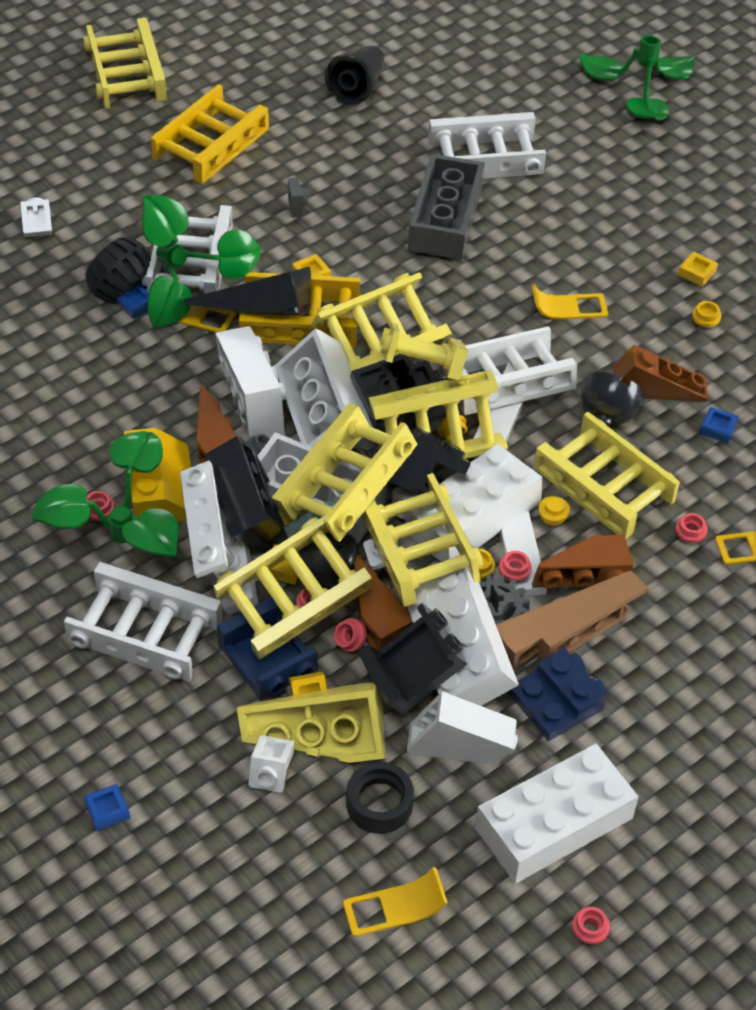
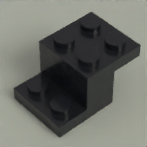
M402 354L394 356L392 363L387 362L385 359L353 370L350 374V379L375 429L383 427L385 424L384 420H375L370 408L369 397L439 382L429 361L423 360L413 364L409 356ZM445 406L429 407L427 411L429 423L447 417ZM412 412L399 414L396 418L398 426L402 422L410 430L417 427L415 414Z
M416 427L414 431L410 430L417 446L390 478L389 482L416 495H420L427 481V475L431 473L436 462L466 475L471 463L464 458L466 453L458 446L445 440L440 445L436 443L437 438L433 437V434ZM371 447L369 451L361 448L359 454L372 459L379 450Z

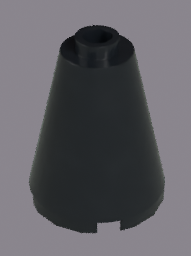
M366 46L334 57L325 69L324 79L329 92L332 91L340 103L347 105H359L368 99L384 64L382 51L375 46Z

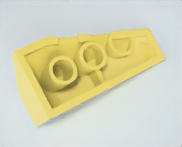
M374 682L341 686L237 707L242 742L257 744L260 735L295 741L294 750L306 752L307 755H322L337 758L338 761L348 763L385 758L383 705L381 694Z

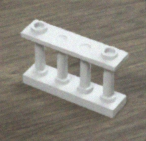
M534 112L429 119V146H441L443 156L485 162L484 178L544 174L546 151L533 150L530 142L534 136L536 120ZM519 141L522 151L507 152L504 142ZM493 143L496 153L481 154L478 144ZM467 144L470 155L454 156L452 145Z
M221 205L219 215L214 216L213 219L188 217V228L212 230L214 235H210L209 238L177 235L178 242L176 244L183 247L208 249L210 254L219 255L217 243L220 237L233 228L232 206ZM155 245L147 274L142 278V285L147 286L148 292L152 283L160 276H167L173 280L171 274L160 273L162 265L165 264L158 261L156 257L158 246ZM187 257L182 266L204 268L206 273L200 276L177 274L179 277L178 283L184 284L187 287L199 288L200 291H204V294L219 290L222 279L218 269L219 260Z
M549 326L465 345L468 353L461 376L469 375L468 373L474 371L490 370L497 380L498 392L490 393L488 397L489 409L576 389L577 363L573 358L560 361L555 360L550 353L551 329ZM539 357L543 362V365L529 368L524 360ZM511 363L516 371L501 374L496 366ZM439 364L440 379L448 378ZM475 399L460 400V409L464 415L477 413Z
M210 460L181 471L180 476L194 575L199 578L213 572L219 578L228 571L233 570L236 572L251 562L249 545L234 539L226 528L228 520L225 511L218 504L213 466ZM253 579L242 586L241 589L252 605L255 606L258 604ZM230 595L222 599L223 609L228 615L240 611Z
M99 562L94 570L96 589L99 593L83 621L66 617L64 625L67 641L79 648H89L164 673L172 679H182L191 682L193 678L192 659L188 657V654L203 627L217 630V625L222 623V601ZM116 597L128 601L129 604L113 632L95 626L110 599ZM147 607L159 611L160 613L144 641L126 636L141 608ZM172 617L190 621L175 652L157 646Z

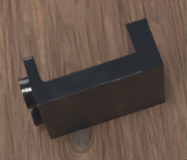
M423 603L416 607L422 617L382 649L377 651L367 644L357 652L385 703L401 714L407 712L467 665L460 653L464 649L462 644L454 634H449L445 628L448 625L447 619L437 608L431 610Z

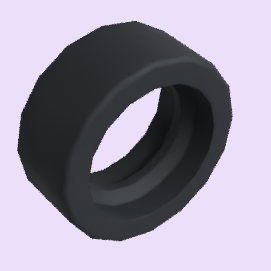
M373 762L357 769L347 783L346 808L350 819L359 828L369 833L385 834L402 827L412 814L414 786L411 778L402 768L387 762ZM376 783L387 784L400 793L401 802L393 810L375 812L365 808L360 803L359 793L368 785Z

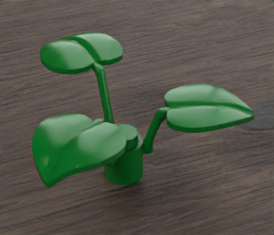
M644 35L641 37L639 49L634 48L633 54L625 66L616 59L587 56L583 53L580 54V63L583 70L592 78L614 81L618 78V74L624 75L637 57L638 63L643 67H647L643 98L629 99L626 108L629 113L639 118L664 120L669 113L668 105L663 100L648 98L651 68L656 72H661L666 78L687 79L692 75L695 56L659 58L661 40L652 35Z
M144 195L142 197L143 213L141 223L144 237L152 245L158 246L156 257L159 262L166 265L165 270L169 271L173 278L172 280L167 276H160L152 283L149 289L148 315L154 328H161L180 321L188 314L191 305H185L184 299L192 297L190 289L186 285L178 283L179 277L174 270V267L182 266L187 257L219 260V273L231 279L247 275L258 263L261 254L260 245L248 233L241 230H229L220 237L217 243L219 255L186 251L183 246L176 244L178 242L177 235L184 233L189 224L188 215L184 207L177 201L161 195Z
M152 432L128 433L117 438L112 443L109 451L112 463L117 467L127 468L124 506L115 507L108 517L103 514L94 501H87L86 489L75 484H63L50 489L38 500L32 512V521L41 522L53 528L67 530L76 529L85 524L90 518L91 508L102 521V526L105 528L109 527L110 537L114 542L120 544L128 543L138 550L155 555L177 556L179 528L174 515L162 509H148L138 517L130 509L133 470L141 473H150L159 466L163 457L162 442Z

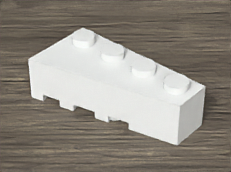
M250 326L216 332L218 359L228 385L230 384L235 405L238 404L243 427L247 426V439L257 434H264L271 438L275 432L285 436L282 400H286V390L283 382H278V374L275 366L271 367L268 352L263 351L260 336L255 337Z

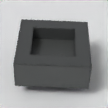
M299 178L288 179V203L292 218L303 217V205H307V192L305 188L301 189Z

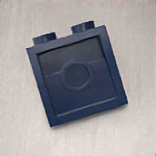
M565 648L537 662L536 670L517 680L519 685L508 691L510 697L548 742L603 711L606 698V688L603 682L598 677L591 679L584 671L585 664L582 658L577 653L570 654Z

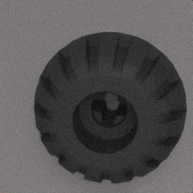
M121 237L112 241L96 255L86 270L85 276L90 291L95 297L108 303L116 304V298L125 295L139 284L143 286L142 278L147 274L150 266L151 253L142 243L132 238Z

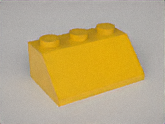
M157 428L124 431V435L140 431L152 432L160 438L163 447L162 460L155 470L150 473H141L133 470L131 495L134 515L139 517L145 510L162 509L173 514L177 522L187 521L180 472L191 468L188 444Z

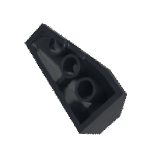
M310 266L184 299L185 305L253 312L276 313L283 311L284 316L301 312L300 306L309 304Z

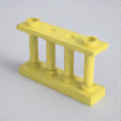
M147 17L137 19V29L133 30L132 33L94 37L92 26L86 25L87 36H83L85 52L90 51L98 83H95L97 98L103 99L105 109L110 108L109 95L149 89V92L154 91L157 102L167 100L166 81ZM129 43L138 45V48L98 52L99 47ZM136 58H140V61L142 60V63L110 68H103L102 63ZM137 74L147 76V79L107 84L106 81L108 78Z
M420 272L411 276L409 273L402 274L389 285L339 305L327 304L317 310L318 314L311 323L313 328L327 324L333 338L340 341L351 371L385 360V354L381 352L382 345H380V341L363 310L364 308L377 303L389 327L391 322L397 323L400 335L411 337L406 334L389 301V298L401 293L421 328L420 335L412 338L442 345L452 334L447 323L436 327L435 324H431L414 291V288L422 279ZM349 314L353 315L371 350L369 356L361 359L360 356L355 355L337 319Z
M391 322L390 329L384 327L380 345H382L381 352L385 354L387 362L392 363L394 354L399 353L440 364L448 378L459 381L461 379L468 349L461 340L449 337L448 344L442 343V346L400 335L398 324Z
M490 370L461 376L460 381L448 379L369 397L370 408L375 420H384L386 433L390 435L398 427L396 418L399 414L407 412L415 414L417 427L431 433L427 411L429 407L442 405L445 406L451 443L466 453L465 459L480 456L497 444L505 450L508 449L507 442L502 434H494L488 397L490 393L498 392L497 380ZM473 398L476 401L482 437L464 441L457 404L460 400ZM436 462L434 466L441 465V463Z
M349 402L272 496V499L283 516L292 521L296 519L303 509L320 517L326 515L323 522L334 539L340 542L405 459L412 453L417 443L405 423L401 422L390 435L370 427L360 407ZM361 437L382 445L372 459L351 451ZM342 461L363 469L353 483L332 475ZM322 485L343 493L333 508L312 499Z
M589 412L583 415L580 435L560 450H555L548 443L544 442L536 449L534 469L617 535H625L626 539L634 533L637 512L658 496L670 505L676 500L680 481ZM589 443L602 451L600 455L582 468L577 467L568 460ZM612 460L625 469V471L605 486L600 485L591 478L593 474ZM637 478L648 487L647 490L628 504L623 503L614 496L616 492Z
M433 473L427 475L429 492L383 506V504L377 505L374 499L363 512L364 522L404 607L417 603L414 589L418 588L420 583L467 568L474 583L481 581L479 567L483 566V560L478 547H471L448 503L450 498L445 484L439 485ZM432 504L435 505L438 511L436 514L396 527L386 525L389 518ZM445 525L449 533L405 549L403 546H396L399 539ZM456 546L460 554L458 557L416 571L413 568L407 569L406 567L409 565L408 561Z
M326 515L320 519L315 517L308 520L301 527V531L238 571L234 572L231 570L224 573L217 579V584L214 585L216 598L222 600L230 595L255 633L253 635L254 638L251 640V646L259 660L371 589L372 577L365 567L358 572L350 570L325 534L329 532V529L323 522ZM313 541L340 578L338 580L339 584L330 590L321 587L297 553ZM285 559L312 596L310 598L311 602L301 608L293 605L269 570ZM257 577L283 613V620L273 626L265 624L241 589L242 586Z

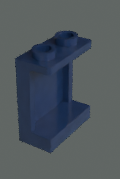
M272 597L254 606L266 625L270 624L273 626L283 620L282 611ZM242 613L217 625L219 647L260 701L283 692L286 687L290 686V677L318 671V652L314 647L307 649L297 636L259 660L251 646V640L254 638L255 632Z

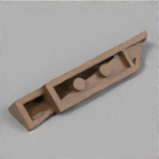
M627 571L497 624V630L513 671L515 672L537 655H539L540 660H543L563 648L571 652L622 621L630 612L626 604L645 594L649 587L634 572Z

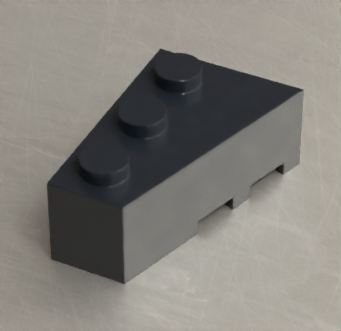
M236 436L205 454L207 461L210 460L213 466L215 485L218 491V504L225 511L228 520L226 528L234 539H238L266 553L273 548L274 544L279 545L296 534L293 527L285 526L278 512L280 510L275 502H273L266 483L270 482L251 444Z

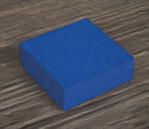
M139 284L125 295L116 298L117 304L134 319L148 311L149 292Z
M710 407L699 434L728 444L739 416Z
M118 784L83 796L96 831L130 819V812Z

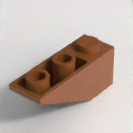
M633 345L613 365V374L622 376L620 382L628 386L631 381L636 383L643 390V398L706 402L708 400L706 377L639 346Z
M204 386L200 387L197 427L198 460L201 464L207 461L206 453L236 437L230 418L223 416L217 398L215 396L211 397Z
M593 535L539 563L531 583L532 588L574 586L583 588L593 586L627 571H632L634 564L625 535Z
M357 555V559L354 562L355 572L365 567L372 577L371 589L356 598L358 617L366 629L365 641L379 651L412 625L413 621L408 608H403L396 600L393 590L388 585L384 586L378 579L375 570L371 569L370 564L365 563Z

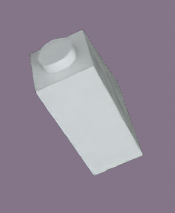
M442 691L410 723L407 753L497 765L508 754H512L518 742V736L515 734L516 719Z

